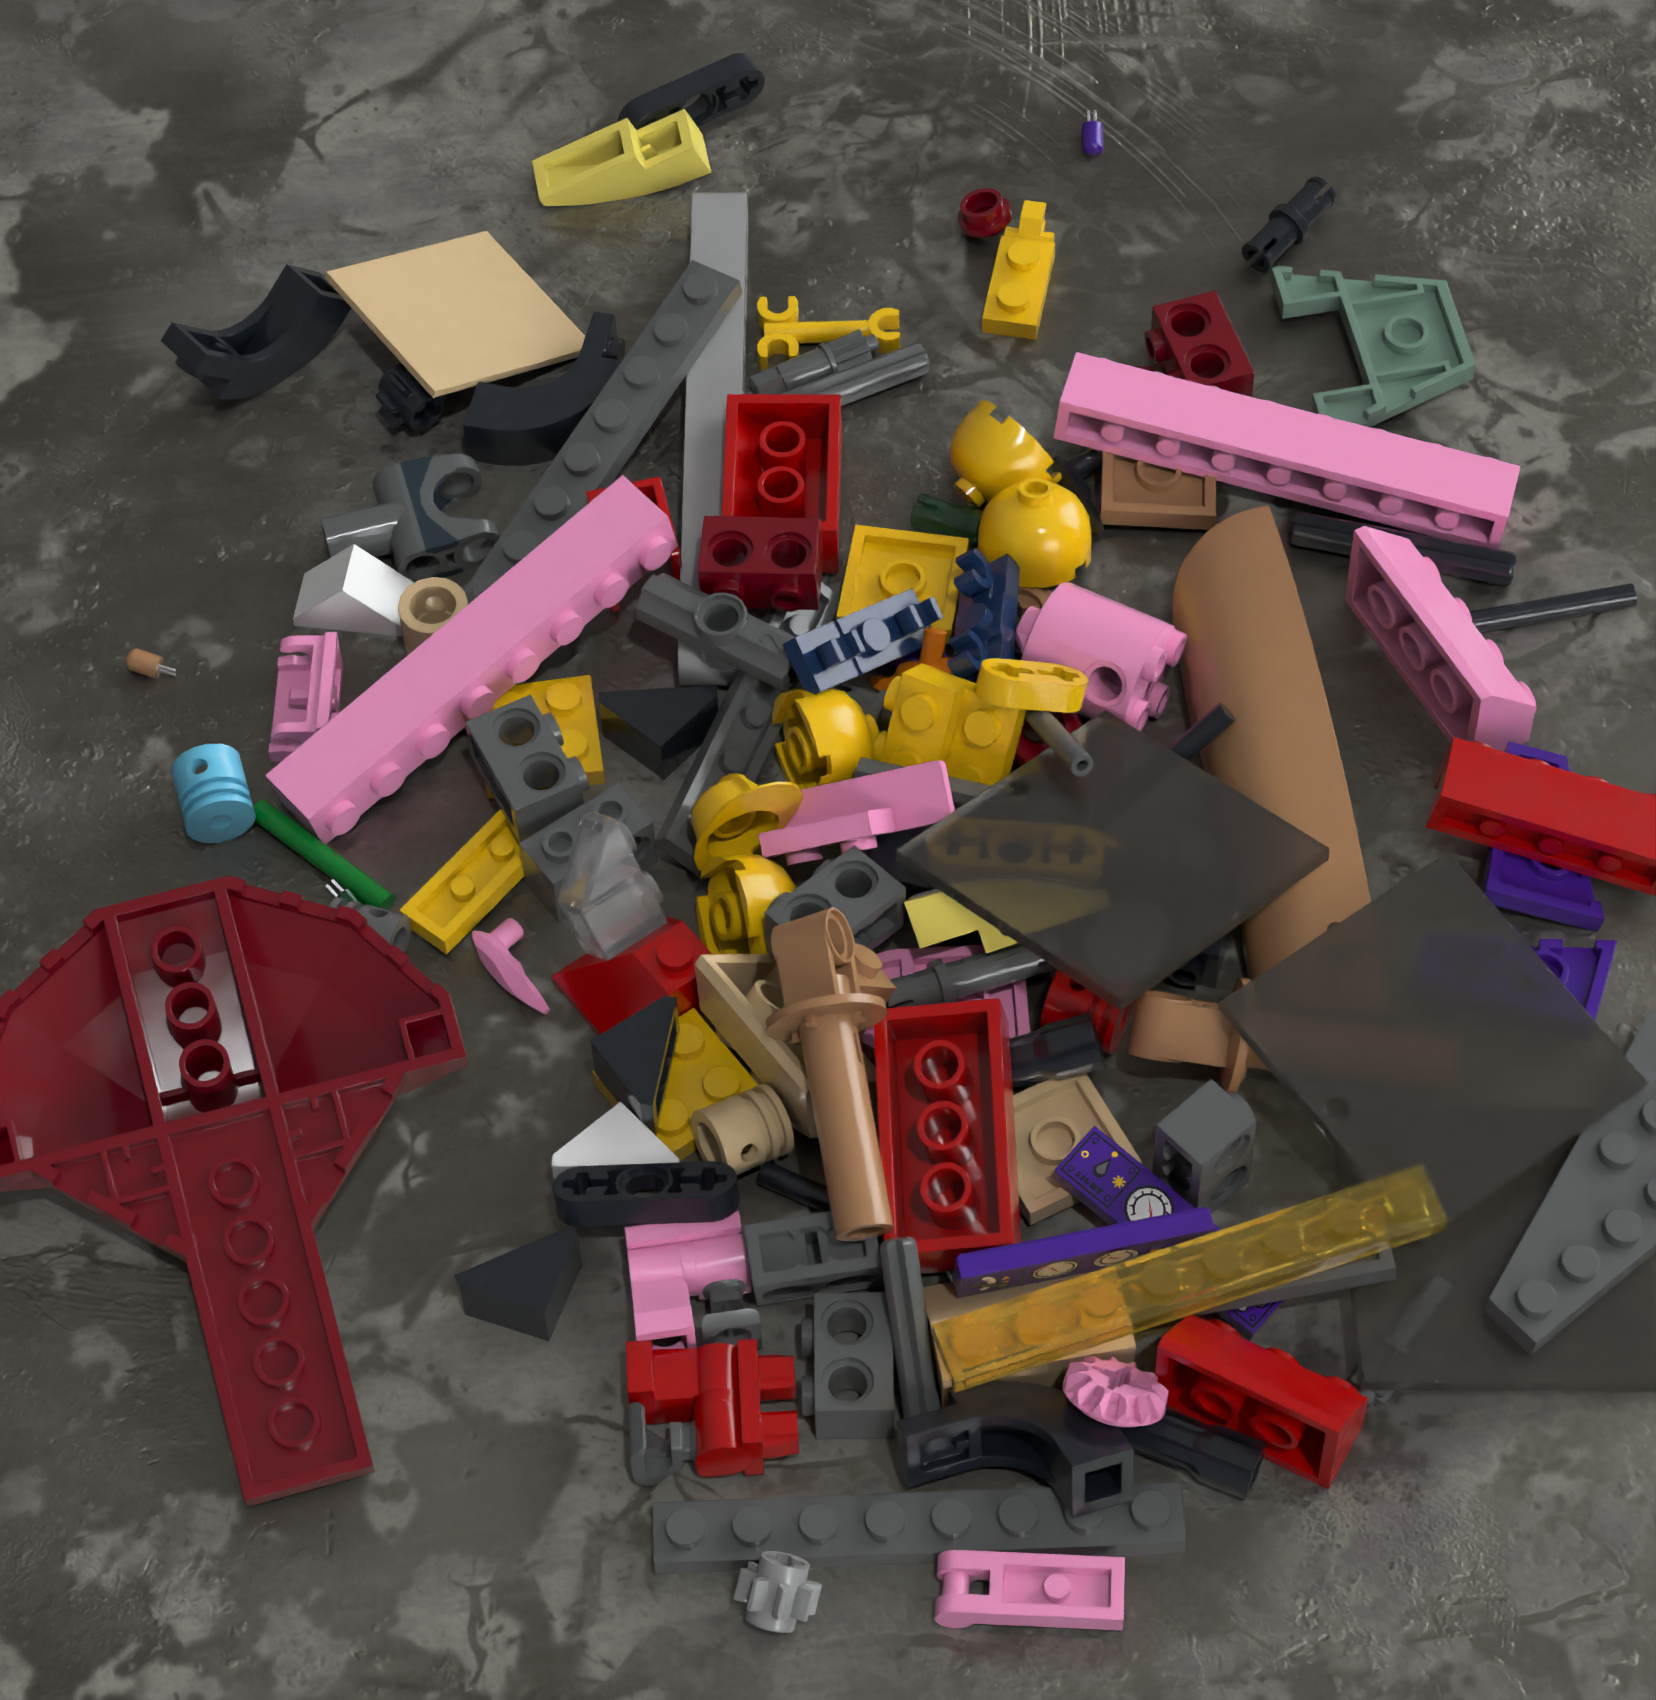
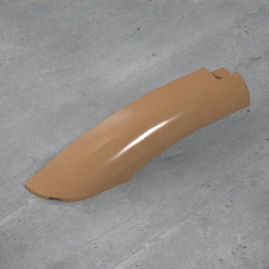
M1269 505L1256 507L1226 518L1207 531L1195 543L1180 567L1172 598V623L1176 630L1187 634V643L1179 663L1191 727L1219 703L1224 704L1236 719L1233 724L1200 751V756L1217 820L1232 887V895L1236 896L1235 910L1248 979L1252 982L1253 998L1255 997L1258 1002L1256 1012L1361 1028L1381 1026L1387 1012V1004L1376 953L1379 939L1334 726L1300 598Z

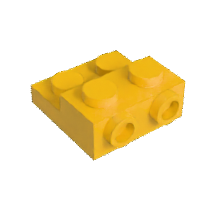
M921 663L903 672L901 677L896 676L888 686L884 698V708L891 711L892 716L888 732L882 731L874 742V760L904 767L942 760L946 764L947 773L950 777L1006 789L1027 710L1005 708L990 704L975 694L976 683Z

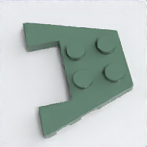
M1272 267L1270 283L1282 319L1335 310L1340 312L1364 384L1362 386L1313 393L1311 403L1313 413L1372 427L1474 379L1476 364L1446 280L1375 274L1374 281L1343 279L1341 271L1320 269V276L1317 277L1292 274L1293 267Z

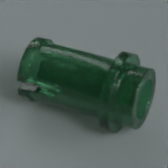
M921 493L917 497V503L923 505L922 507L915 504L913 506L910 521L913 529H922L939 535L969 538V544L978 545V528L983 511L979 510L977 503L969 502L966 506L931 497L926 493Z

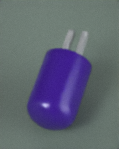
M1089 110L1087 111V122L1081 125L1082 150L1088 155H1098L1103 151V124L1097 121L1096 110H1094V121H1090Z

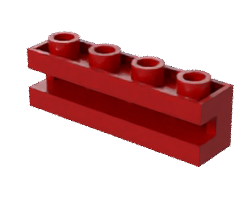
M1453 738L1437 771L1434 789H1438L1429 808L1426 828L1656 896V794L1640 793L1610 784L1596 776H1583L1550 766L1547 762L1539 759H1526L1493 749L1482 742Z

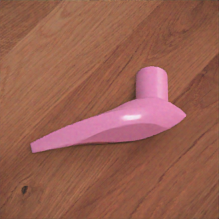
M507 918L490 933L472 931V939L479 958L494 979L509 993L535 1010L547 1015L550 1008L544 998L525 975L521 963L508 951L510 947L524 936L521 925L516 920Z

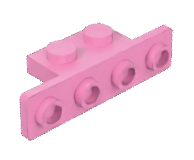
M936 760L802 789L803 800L783 829L760 833L758 836L763 857L770 859L785 855L787 866L823 859L822 847L840 844L841 854L854 845L861 851L877 848L876 836L953 820L956 813L946 764L942 760Z

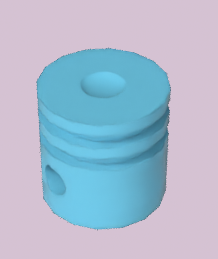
M204 744L185 751L173 762L171 774L187 835L193 840L203 843H221L244 834L253 825L256 818L239 752L233 747L224 744ZM208 765L207 770L200 774H195L198 767Z

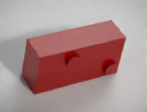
M999 998L886 1008V1017L874 1025L879 1149L894 1227L892 1231L884 1234V1241L897 1237L914 1238L917 1243L921 1274L953 1271L956 1257L959 1254L1022 1242L1009 1022Z

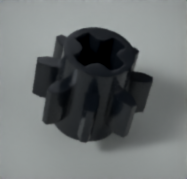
M402 363L391 367L382 376L378 385L379 393L376 394V398L383 405L378 411L394 430L403 424L409 432L424 430L432 426L441 417L445 408L444 400L447 399L446 394L433 398Z

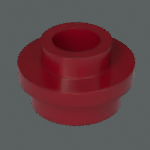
M992 188L974 190L967 194L960 203V211L958 213L960 229L963 233L972 237H993L1000 233L1012 219L1010 203L1002 197L999 191Z

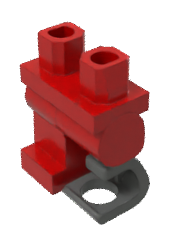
M757 1339L737 1340V1346L729 1343H710L698 1348L653 1350L652 1340L626 1341L630 1462L632 1477L639 1485H657L669 1475L683 1469L684 1460H692L695 1463L697 1473L703 1477L727 1476L743 1470L745 1471V1476L765 1475L764 1458H775L799 1453L797 1410L761 1412V1401L796 1399L794 1356L758 1355ZM681 1422H691V1423H690L689 1425H682ZM670 1423L669 1438H661L647 1429L645 1424Z

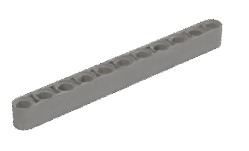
M747 192L692 193L690 262L694 260L738 279L742 289L741 296L686 374L681 535L682 568H680V581L700 590L697 571L704 516H722L727 394H745L748 273ZM678 640V676L680 686L732 684L738 671L737 668L731 670L711 668L703 662L698 649Z

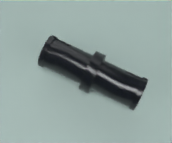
M1317 176L1311 177L1306 182V185L1287 204H1279L1271 211L1269 222L1242 247V255L1246 261H1249L1256 253L1264 249V253L1251 265L1252 268L1259 272H1268L1292 244H1301L1308 237L1310 226L1329 207L1333 206L1337 200V195L1332 187L1315 200V195L1328 183L1326 180Z

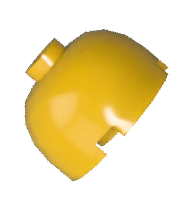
M981 400L965 416L955 430L949 447L950 464L960 478L953 485L956 491L971 506L978 509L983 503L988 505L997 492L1017 482L1031 478H1040L1057 484L1062 479L1061 473H1048L1046 471L1054 463L1049 454L1012 417L1008 416L1000 423L989 414L997 406L985 400Z
M1027 479L1000 490L990 500L980 518L978 550L985 556L988 563L1009 554L1020 568L1019 587L1047 588L1060 585L1075 578L1077 567L1084 563L1085 568H1087L1091 562L1090 517L1076 494L1045 479Z
M802 687L783 692L775 699L772 725L783 723L785 741L775 743V748L786 782H792L802 790L853 779L855 769L861 757L874 760V742L879 735L877 724L872 715H865L861 706L844 691L829 688L818 694L804 691Z
M736 854L710 858L702 868L700 879L710 878L708 895L697 896L696 903L698 929L702 943L712 954H769L766 952V945L764 943V912L767 911L772 901L784 892L791 893L797 888L793 880L783 867L761 855Z

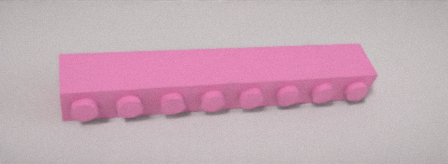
M1078 352L1075 354L1060 399L1053 437L1054 439L1135 460H1142L1146 463L1176 470V468L1182 469V472L1200 477H1205V475L1216 477V481L1420 534L1494 549L1499 548L1521 467L1491 457L1471 454L1444 447L1440 444L1397 435L1382 429L1362 426L1327 415L1292 408L1269 400L1253 398L1222 390L1215 386H1207L1168 376L1160 372H1152L1113 362L1106 358H1098Z
M622 475L269 771L265 776L281 804L312 835L325 844L329 843L337 835L345 834L351 830L358 822L360 815L380 798L393 794L403 784L405 777L425 760L434 758L443 752L448 746L450 739L466 726V721L488 713L497 699L516 683L529 679L536 672L539 664L561 645H567L574 641L582 632L584 626L602 610L620 602L628 588L648 571L660 568L668 560L671 552L678 547L668 516Z

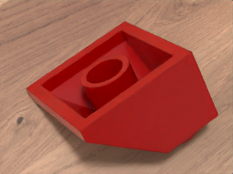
M650 912L553 974L552 982L599 1036L663 996L677 997L679 1017L692 1008H695L700 1015L703 1014L699 1004L694 964L700 955L712 953L684 921Z

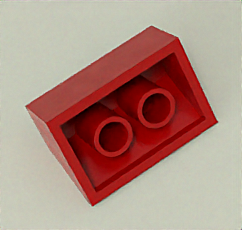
M727 394L722 516L821 519L824 551L822 573H839L842 463L841 395Z
M1192 1313L1188 1314L1164 1334L1157 1347L1155 1375L1158 1376V1383L1162 1384L1169 1391L1166 1409L1207 1425H1223L1267 1443L1264 1459L1329 1490L1363 1427L1368 1398L1359 1394L1353 1385L1336 1376L1323 1377L1300 1366L1293 1356L1281 1349L1273 1347L1265 1349L1242 1338L1232 1326L1216 1319L1206 1321Z

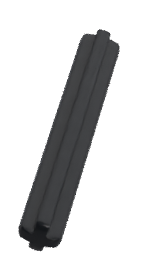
M1301 511L1295 512L1291 520L1289 542L1296 546L1351 556L1354 530L1367 526L1409 539L1422 557L1427 556L1434 562L1439 573L1504 586L1510 585L1514 578L1517 556L1510 551Z

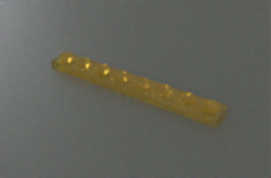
M1420 1164L933 1324L932 1336L953 1390L956 1393L1445 1231L1448 1219L1423 1165Z

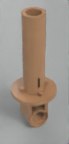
M832 907L773 928L771 947L778 966L785 1007L771 1014L766 1019L765 1025L767 1035L770 1038L791 1042L796 1045L802 1044L835 1236L837 1240L858 1241L884 1235L894 1228L858 1032L882 1021L887 1015V1009L883 998L861 993L854 958L855 942L852 930L843 913L837 908Z
M1237 979L1228 1005L1194 1000L1186 996L1161 991H1137L1128 1053L1156 1061L1174 1063L1184 1061L1218 1066L1219 1086L1227 1093L1237 1092L1240 1082L1246 1078L1247 1068L1443 1097L1448 1096L1453 1083L1456 1066V1045L1454 1041L1256 1012L1258 1002L1255 997L1253 998V988L1250 979Z

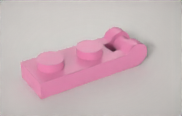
M948 1550L940 1553L937 1557V1578L943 1582V1592L935 1600V1621L941 1626L964 1628L973 1624L1123 1631L1125 1557ZM975 1580L990 1581L989 1595L969 1594L970 1583Z

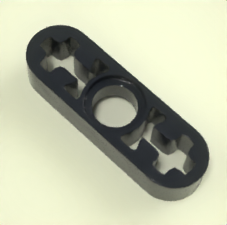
M735 53L632 99L621 110L618 121L628 118L634 128L638 130L685 109L698 127L752 102L761 93L765 84V76L749 55ZM701 93L693 104L683 108L689 99Z
M717 1161L578 1166L560 1173L552 1184L558 1219L567 1225L577 1227L715 1222L731 1216L736 1212L740 1204L735 1170L728 1164ZM643 1191H659V1193L648 1197L632 1196Z

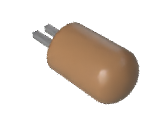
M137 648L130 650L126 656V667L130 671L154 679L157 678L159 672L173 677L176 676V669L163 665L164 659L162 656Z

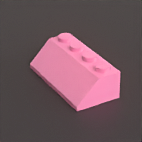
M1367 526L1354 530L1345 602L1448 741L1451 743L1454 737L1466 741H1478L1503 752L1509 741L1518 744L1529 741L1536 712V702L1531 690L1524 682L1516 681L1504 665V660L1498 646L1490 639L1485 640L1472 623V617L1466 604L1458 597L1453 598L1441 582L1439 571L1434 562L1427 556L1422 557L1407 538Z

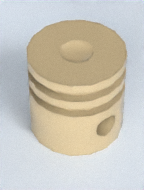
M438 577L421 579L408 586L400 596L398 612L407 656L468 605L465 591L457 583Z
M765 1083L696 1110L691 1117L694 1140L702 1160L728 1164L735 1170L736 1175L760 1166L766 1161L777 1159L778 1156L789 1154L794 1147V1134L786 1109L779 1096Z

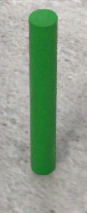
M265 799L255 803L253 807L257 824L331 879H334L339 885L345 889L350 887L365 904L386 910L392 908L396 899L395 895Z

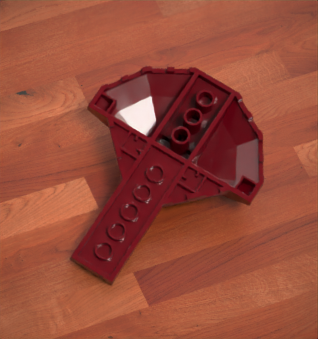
M230 875L94 909L82 920L84 925L57 951L52 948L39 961L41 966L14 991L9 989L0 997V1192L51 1187L187 1263L243 1498L247 1507L374 1473L313 1230L395 1099L468 1065L450 993L440 984H434L418 970L403 951L396 945L392 946L368 925L367 919L356 909L339 905L337 909L303 900L301 894L283 890L281 894L247 885L245 879Z

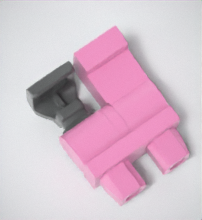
M739 1211L723 1220L715 1222L642 1224L625 1227L637 1341H649L683 1335L680 1341L668 1347H660L652 1343L653 1350L697 1348L689 1297L699 1295V1300L709 1299L711 1314L705 1315L701 1320L703 1345L729 1343L737 1346V1340L757 1339V1348L762 1347L759 1314L754 1308H743L742 1294L752 1292V1283Z

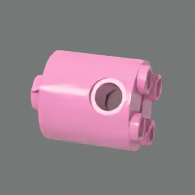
M1064 582L1050 594L1042 609L1030 606L1025 611L1016 630L1015 650L1022 652L1021 660L1062 664L1084 673L1089 681L1080 711L1075 713L1126 735L1134 734L1137 736L1144 728L1148 716L1158 719L1167 705L1171 687L1165 685L1164 681L1170 666H1176L1184 652L1187 634L1176 630L1172 624L1070 582Z

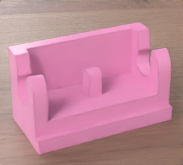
M325 632V635H296L281 639V652H302L307 655L278 657L273 725L271 728V743H269L268 750L270 762H281L339 713L344 665L337 632Z

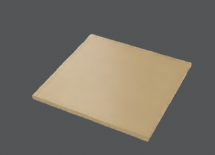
M487 231L326 272L325 279L433 398L477 386L478 382L488 383L577 358L585 339V335Z

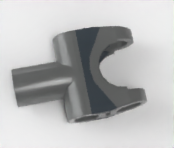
M444 454L421 457L383 468L373 478L372 483L378 505L320 518L329 558L353 544L373 557L392 553L397 572L414 583L430 577L444 578L480 566L500 538L496 524L485 519L471 520L470 517L456 518L444 514L450 506L460 503V499L470 496L480 487L482 476L476 460L463 454ZM461 472L468 473L461 479L447 480L449 475ZM487 538L486 541L479 545L467 547L470 542L476 539Z

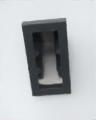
M717 685L599 692L603 736L663 780L702 745L719 710Z
M670 996L661 997L590 1041L596 1075L618 1103L622 1102L655 1136L658 1130L680 1031L677 997Z
M573 1225L454 1275L460 1305L465 1315L550 1341L582 1267L578 1235Z

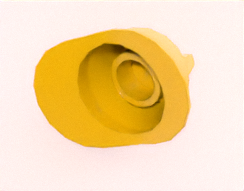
M737 773L722 777L716 785L710 787L698 798L692 809L691 824L697 839L693 858L698 870L702 871V868L709 859L713 857L736 854L762 856L758 834L783 829L803 800L801 788L792 782H773L758 786L744 775Z

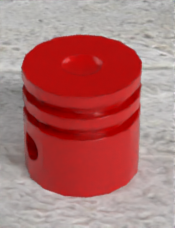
M1064 961L1056 972L1049 988L1041 1015L1040 1028L1048 1023L1090 1012L1100 1043L1103 1045V1052L1113 1054L1128 1025L1135 1002L1136 987L1118 989L1106 985L1093 975L1091 969Z

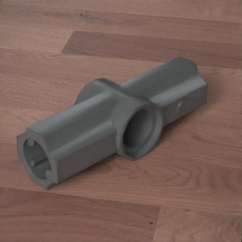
M665 573L659 576L653 574L642 587L639 601L635 606L637 620L698 649L703 662L711 668L718 670L737 668L782 691L788 688L794 689L800 682L782 645L795 638V636L747 614L743 601L737 596L729 593L708 595Z

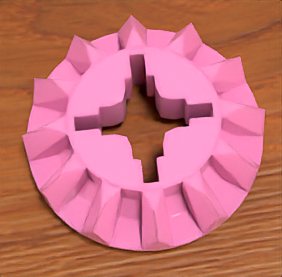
M1086 1356L1083 1361L1070 1363L1063 1381V1391L1066 1397L1084 1414L1107 1425L1126 1428L1146 1426L1161 1420L1166 1411L1169 1391L1162 1384L1158 1383V1376L1152 1372L1137 1369L1135 1362L1122 1363L1114 1356H1110L1107 1360H1101L1095 1356Z

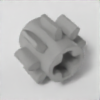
M764 1551L761 1553L759 1564L748 1562L747 1568H740L733 1599L748 1603L745 1618L750 1624L772 1632L789 1633L794 1631L797 1620L807 1622L809 1615H815L822 1584L807 1580L810 1564L806 1560L785 1552Z

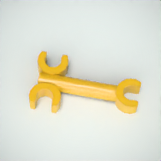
M795 296L788 297V308L782 313H773L768 310L767 297H760L757 302L758 324L764 330V337L757 344L758 366L761 371L768 369V359L774 354H784L789 359L799 356V344L828 343L859 329L863 337L871 334L875 335L879 343L877 352L887 354L900 349V332H884V330L900 329L898 309H879L870 316L869 320L799 322L798 300Z

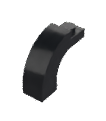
M286 264L264 301L241 322L229 328L214 331L171 322L161 342L177 356L175 363L180 369L198 378L218 398L241 399L260 394L275 387L306 366L334 336L351 310V307L325 279L322 273Z
M594 311L576 362L563 376L548 384L532 388H513L478 382L463 423L467 456H470L476 462L504 466L532 465L554 460L624 359L625 340L617 336L616 316Z
M982 1381L948 1388V1407L897 1421L899 1472L908 1487L975 1468L1004 1466L1030 1472L1045 1480L1056 1491L1072 1517L1134 1500L1133 1447L1119 1427L1107 1425L1090 1418L1078 1409L1062 1390L1019 1381Z

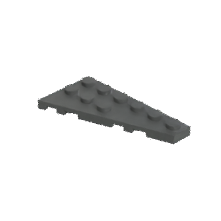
M1651 1009L1485 1306L1484 1312L1530 1356L1656 1252V1013Z

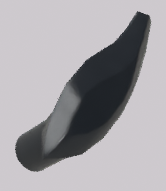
M1089 448L1069 460L1053 456V473L1060 472L1062 475V479L1057 484L1076 494L1089 514L1091 530L1102 537L1105 532L1102 521L1091 499L1090 488L1082 479L1101 468L1102 462L1098 453L1094 449Z

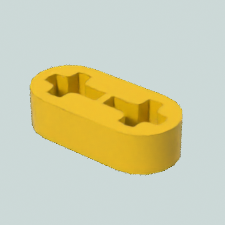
M989 658L981 663L974 691L980 699L999 707L1074 713L1080 711L1089 680L1081 671L1062 664Z

